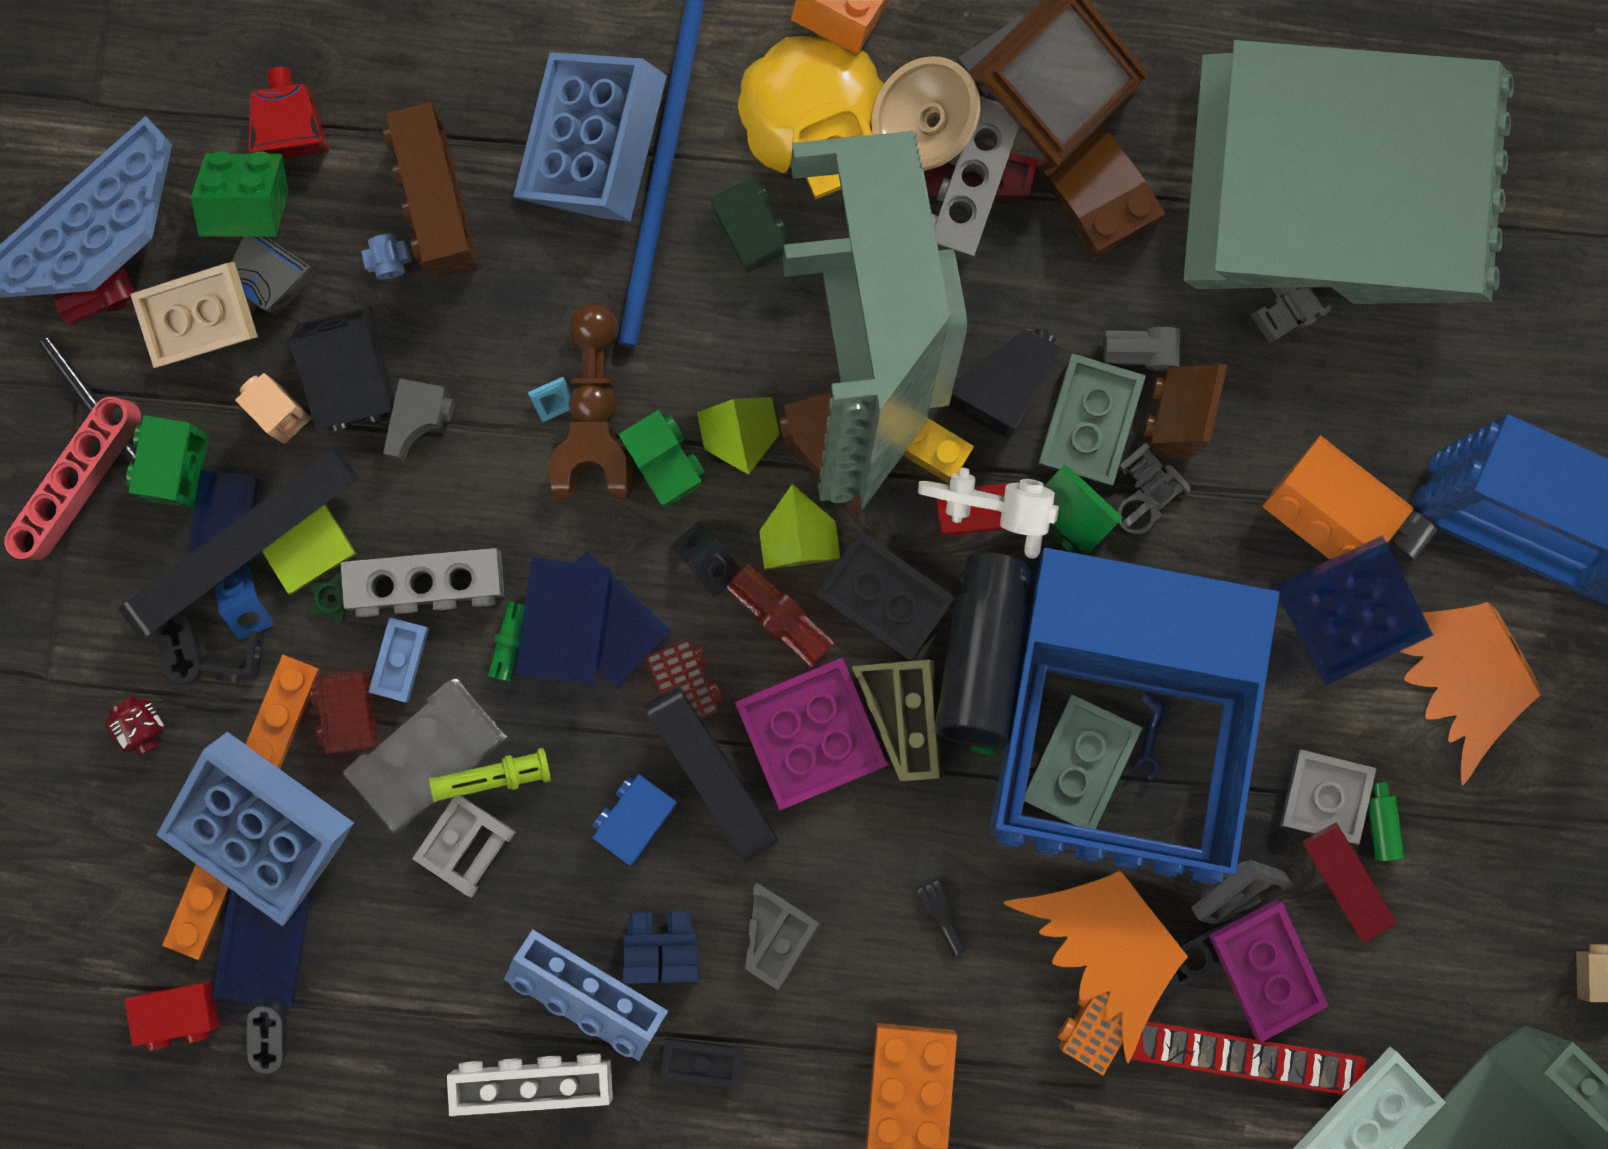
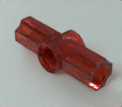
M750 564L742 569L726 587L742 605L756 615L755 619L779 642L781 640L784 641L810 667H813L834 644L828 635L805 616L806 612L784 591H778Z

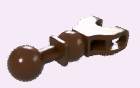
M590 303L576 310L570 320L569 330L571 338L582 349V378L571 379V384L576 386V388L571 393L569 409L575 422H570L568 437L555 448L551 455V491L556 499H569L573 497L576 493L579 474L587 466L597 464L605 470L609 493L616 499H628L632 493L633 458L627 449L618 443L615 435V425L609 423L615 416L617 401L616 395L611 389L615 388V382L605 378V350L611 347L617 339L619 324L615 314L608 307L598 303Z

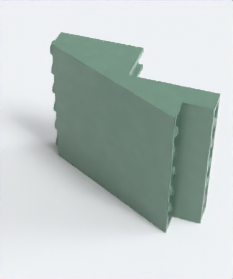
M1234 40L1233 53L1203 55L1184 281L1196 289L1332 287L1353 304L1492 302L1493 290L1498 289L1500 279L1499 269L1495 266V254L1502 248L1501 228L1497 227L1498 213H1503L1505 208V193L1503 189H1500L1501 174H1506L1508 169V155L1506 150H1503L1504 136H1509L1511 130V118L1509 112H1506L1507 98L1512 97L1514 90L1512 74H1509L1500 61L1242 40Z

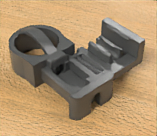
M1311 287L1272 288L1277 296L1274 299L1276 304L1269 309L1264 306L1252 313L1251 316L1267 341L1271 343L1295 327L1302 329L1312 324L1318 318L1327 314L1331 310V306L1323 307Z
M1147 443L1128 457L1118 468L1124 475L1129 473L1137 482L1133 486L1136 489L1140 488L1131 497L1123 500L1116 509V512L1121 515L1122 509L1126 505L1135 502L1142 504L1129 517L1117 524L1119 530L1131 536L1141 535L1148 531L1154 522L1162 516L1159 512L1161 508L1181 491L1185 495L1190 491V485L1173 466L1168 465L1163 468L1166 474L1160 469L1163 465L1148 449L1150 446ZM1140 457H1143V458H1142L1137 464H1135L1130 470H1128V469L1126 468L1127 466L1130 467V466H1131L1133 463H1135ZM1148 511V521L1143 528L1139 530L1128 528Z

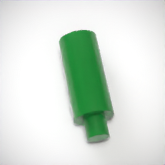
M1388 782L1373 783L1374 798L1369 799L1368 807L1375 861L1403 859L1404 853L1396 796L1389 795Z

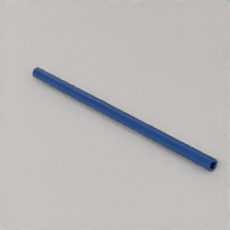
M686 0L618 340V344L627 347H637L705 0Z

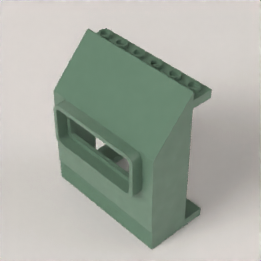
M913 131L792 143L791 170L793 179L839 174L849 238L784 245L783 269L785 277L823 273L841 382L831 385L833 398L829 400L830 416L827 417L826 423L828 434H825L824 439L826 451L822 453L821 483H818L820 501L831 500L833 503H844L852 500L854 497H860L862 510L926 424L929 408L949 406L967 333L966 309L955 252L953 249L938 250L924 171L921 169V156L917 147V134Z

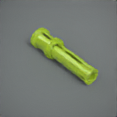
M544 748L537 749L535 754L513 758L511 755L505 756V758L501 759L502 763L434 778L430 777L429 783L433 802L506 785L508 789L515 790L518 789L519 784L543 780L544 783L551 782Z

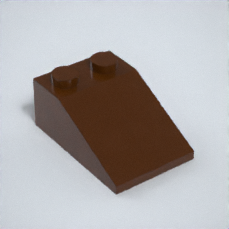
M1104 125L1097 128L1049 177L1045 178L1092 261L1158 226L1165 216L1147 181Z
M1209 364L1168 368L1163 374V378L1156 377L1151 396L1152 400H1157L1154 415H1147L1143 430V437L1149 438L1147 444L1150 447L1148 449L1192 459L1210 443L1228 365Z
M830 392L784 405L785 416L779 417L785 445L793 444L796 455L820 481V468L823 467L822 453L826 451L824 439L825 434H828L826 423L827 417L830 416ZM854 497L848 502L841 503L852 516L860 515L861 504L859 497Z

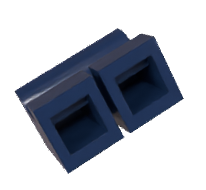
M689 910L667 912L668 932H653L652 912H632L630 914L628 933L624 935L623 984L659 983L661 980L660 946H662L663 958L662 983L699 981L697 931H692Z

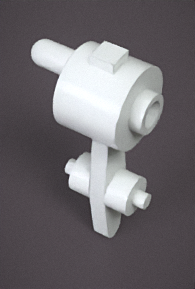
M960 468L959 473L951 474L950 485L919 481V494L947 501L946 514L952 516L953 522L960 523L962 518L969 517L971 506L1002 512L1000 526L1014 533L1027 535L1024 552L1028 558H1036L1040 554L1043 535L1049 532L1050 523L1054 524L1057 521L1059 506L1053 505L1055 493L1043 487V483L1036 480L1022 479L1019 483L1007 484L1004 496L974 490L976 478L969 475V469Z

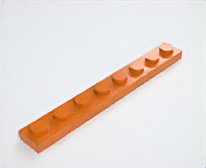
M283 654L245 744L279 769H281L321 671L317 667ZM196 864L162 946L197 960L202 959L231 889Z

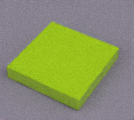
M326 504L262 550L289 595L296 593L311 582L341 565V562H346L357 555Z

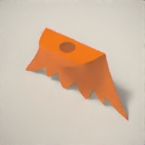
M1488 602L1464 608L1424 613H1366V616L1379 625L1410 638V640L1396 647L1398 651L1408 655L1423 656V659L1406 674L1404 680L1418 686L1438 687L1426 709V719L1457 716L1451 726L1448 741L1451 743L1465 736L1461 760V783L1463 786L1498 737L1532 702L1541 696L1533 671L1501 615Z
M1121 871L1064 891L1004 901V904L1015 910L1051 920L1050 923L1039 930L1040 934L1050 937H1068L1056 952L1052 963L1060 967L1087 966L1080 984V1000L1092 999L1110 991L1106 1005V1020L1110 1021L1122 1011L1123 1047L1126 1061L1129 1063L1156 1003L1178 968L1188 957Z

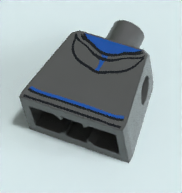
M243 237L231 261L235 262L251 316L259 307L273 318L276 317L317 276V273L309 265L268 237Z

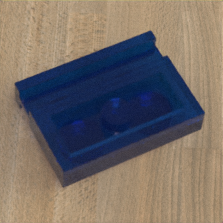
M200 470L190 546L200 548L253 509L256 505L259 478L249 475Z

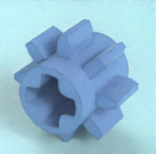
M382 234L372 237L368 240L370 249L361 251L365 269L369 273L375 271L376 278L381 280L403 275L405 273L403 264L412 262L408 244L405 241L398 242L396 234Z

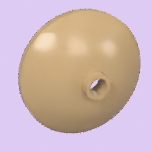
M924 57L905 64L888 78L876 97L871 118L873 135L905 131L916 133L917 147L919 148L920 162L922 163L921 169L923 171L949 162L968 144L978 123L980 97L975 81L963 67L943 57ZM940 118L939 123L933 127L934 121Z

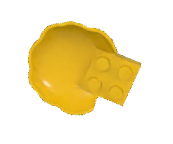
M821 35L814 37L793 36L781 40L771 47L763 58L756 60L745 70L741 82L738 110L742 124L747 130L748 144L753 155L766 167L780 173H786L791 164L792 143L873 135L871 132L873 106L884 83L878 78L876 67L868 54L861 49L857 55ZM839 174L806 177L815 200L841 190Z

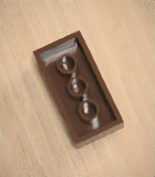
M428 102L386 113L389 126L383 127V134L388 149L392 150L395 160L398 161V163L392 164V170L397 186L402 188L404 196L407 197V200L401 201L407 224H411L413 232L416 233V237L410 238L416 261L420 260L422 269L428 268L434 278L479 267L444 125L433 104Z

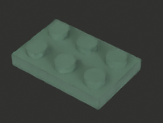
M1072 353L1038 465L1059 471L1066 464L1080 478L1112 487L1146 375Z
M1071 694L1026 788L1024 802L1072 825L1096 829L1141 733L1142 727Z

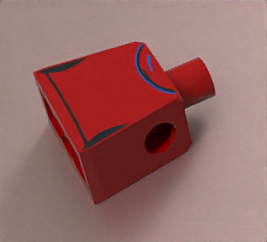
M276 67L267 71L269 89L251 93L250 154L254 152L282 154L284 159L329 152V145L311 92L304 84L292 85L289 68Z

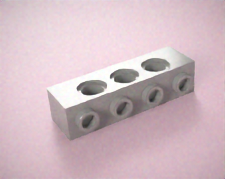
M980 96V115L976 129L964 149L950 160L949 164L956 167L952 179L944 178L940 187L937 200L942 201L943 205L939 216L932 214L938 250L953 249L956 259L970 264L973 262L1019 129L1018 124L999 102ZM980 136H987L993 140L995 147L989 151H982L977 148L974 141ZM967 172H975L981 176L983 183L977 187H969L963 182L962 176ZM954 208H964L968 211L970 219L965 223H956L951 219L949 212Z
M497 548L341 562L344 609L355 611L356 617L378 616L379 609L393 607L395 614L418 612V605L433 604V610L456 609V602L472 601V607L495 605V598L505 597L501 551ZM461 570H468L472 577L470 586L465 590H456L453 586L455 574ZM421 574H430L433 580L432 588L425 594H418L414 587L416 578ZM390 577L393 580L394 589L389 596L380 598L376 592V585L380 579Z

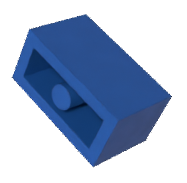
M639 774L636 779L628 776L615 794L621 798L612 811L605 808L592 825L597 830L592 838L630 866L635 863L679 802L642 774Z

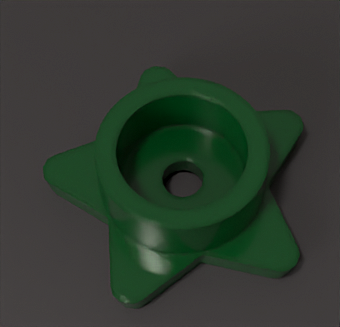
M338 573L326 583L311 582L310 587L314 593V603L310 609V614L327 613L336 623H341L344 613L342 575ZM330 595L335 596L334 602L329 601Z

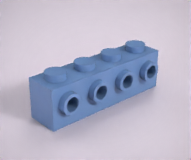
M533 929L513 958L504 978L518 993L530 995L543 1003L551 1013L565 1016L578 1024L579 1028L586 1034L598 1036L611 1044L619 1054L633 1057L638 1061L668 1010Z

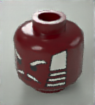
M132 696L108 710L110 717L106 720L105 727L122 753H130L136 750L137 754L142 756L160 745L157 737L163 734L165 726L149 700H137L136 696Z

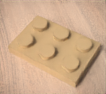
M235 262L225 263L130 294L153 368L162 367L258 337Z

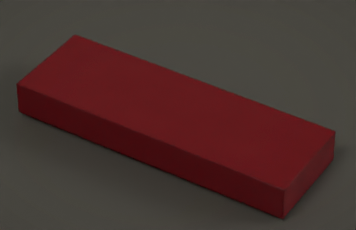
M1337 822L1302 841L1362 943L1397 924Z

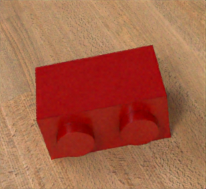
M213 981L135 995L125 999L132 1046L146 1044L147 1051L171 1046L170 1039L183 1036L185 1043L209 1039L208 1032L220 1027Z

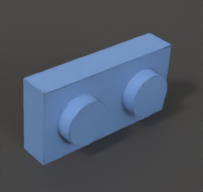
M389 617L369 693L406 703L409 702L429 631L428 627Z

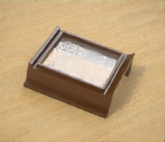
M1043 0L968 72L977 87L981 85L986 86L1044 155V158L1035 167L1045 178L1049 177L1150 75L1089 0Z

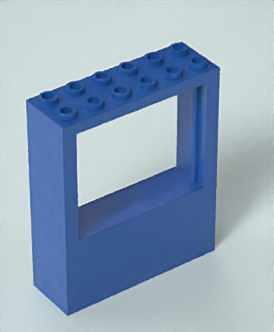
M1509 414L1494 422H1489L1488 425L1482 428L1479 427L1475 432L1468 433L1465 437L1457 439L1450 445L1447 444L1441 451L1436 450L1427 467V471L1431 472L1426 486L1421 485L1418 488L1412 501V506L1416 507L1415 512L1424 516L1436 529L1608 605V458Z
M1044 548L1036 561L1034 571V583L1028 606L1030 613L1009 744L1004 746L989 835L997 836V843L1006 846L1020 847L1025 842L1037 844L1036 851L1059 855V852H1064V849L1076 851L1075 858L1085 861L1098 862V860H1104V857L1113 858L1114 866L1137 870L1138 867L1150 865L1154 866L1153 873L1164 876L1176 877L1177 874L1183 875V872L1192 873L1193 881L1206 884L1223 882V878L1236 875L1279 591ZM1046 672L1223 705L1201 849L1022 815Z

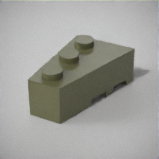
M920 660L852 666L867 699L868 707L873 713L881 732L882 740L899 780L911 781L945 778L942 739L934 732L939 704L935 661Z

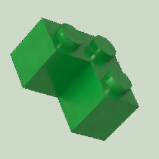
M657 410L618 434L664 510L703 486L699 476L705 472L694 454L686 457L680 443L685 441L671 415L664 419L660 411Z

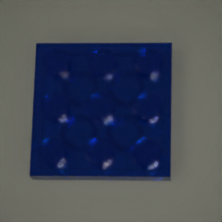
M1383 535L1274 587L1275 591H1279V599L1325 686L1433 636Z

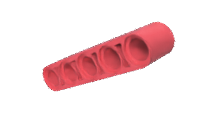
M106 397L95 405L7 531L4 545L11 556L17 559L40 560L51 553L130 440L137 425L140 424L141 413L135 403L117 397ZM120 406L123 411V418L120 423L115 425L112 421V414ZM98 438L101 449L93 457L90 452V445L94 439ZM73 470H76L78 482L74 488H71L68 483V477ZM53 501L56 506V514L50 520L47 517L46 508ZM31 533L34 538V545L28 552L25 548L24 540Z

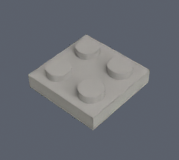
M1297 750L1280 826L1316 834L1337 822L1348 842L1359 845L1376 768L1305 750Z

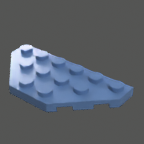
M147 116L141 119L0 244V298L94 291L152 239L172 144Z

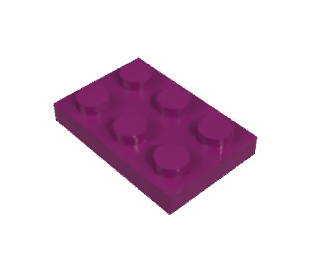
M1276 899L1209 935L1251 1031L1259 1042H1264L1329 1006L1283 902Z

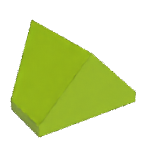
M772 397L732 399L697 412L704 450L748 475L777 437L780 436Z
M792 484L759 531L764 570L841 559L836 521Z

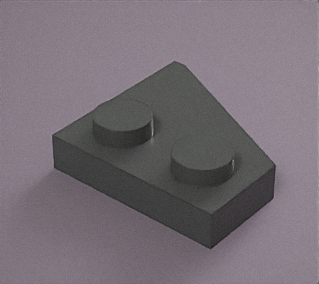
M756 883L753 887L754 903L749 926L750 943L746 955L745 970L780 991L822 923L761 884Z

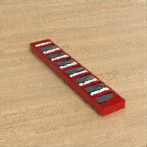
M1147 1021L1131 1058L1132 1060L1342 1095L1362 1077L1366 1065V1058L1362 1056L1266 1040L1261 1043L1254 1038Z

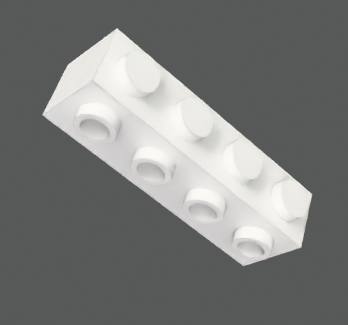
M587 1053L577 1055V1061L561 1062V1056H545L537 1058L538 1064L522 1065V1059L519 1058L499 1060L498 1067L483 1068L482 1061L459 1063V1069L453 1070L447 1075L449 1116L609 1105L613 1099L611 1059L601 1060L600 1053Z

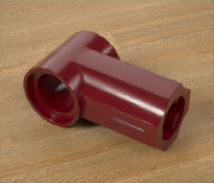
M122 265L94 291L53 294L58 313L63 318L65 324L71 326L103 311L115 312L133 305L130 294L135 293L126 269Z

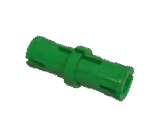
M507 601L499 635L495 634L493 640L497 644L487 676L511 682L518 651L524 647L525 642L521 640L531 607Z

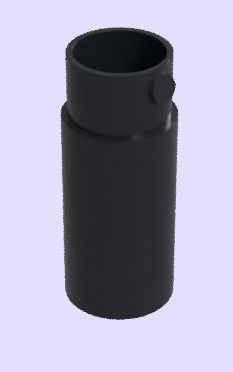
M978 553L967 558L965 570L960 576L962 591L961 595L956 598L934 732L944 739L960 744L977 747H1002L1008 745L1010 740L1030 613L1027 600L1029 587L1033 585L1034 577L1032 567L1021 559L996 553Z

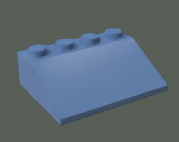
M550 52L513 197L518 200L597 218L631 221L667 75L641 58Z
M226 732L203 750L156 835L281 926H284L332 860L354 825V822L229 732Z

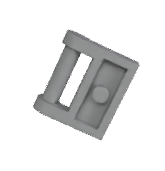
M456 796L452 799L412 859L463 894L472 898L479 888L476 884L505 841L510 842L516 832L464 796ZM484 826L493 833L462 876L455 872L454 869Z

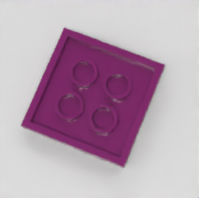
M843 657L735 702L779 811L888 766Z

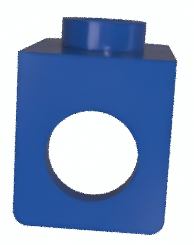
M247 564L242 565L214 586L219 613L239 640L249 637L250 631L261 632L273 626L271 616L257 598L251 570ZM253 612L259 615V620L253 625L243 626L237 623L239 616L244 613Z

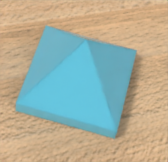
M564 377L528 392L542 423L570 410L569 400L571 392Z

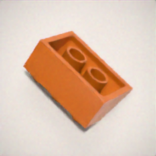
M1321 435L1276 484L1262 506L1354 579L1379 555L1414 509Z

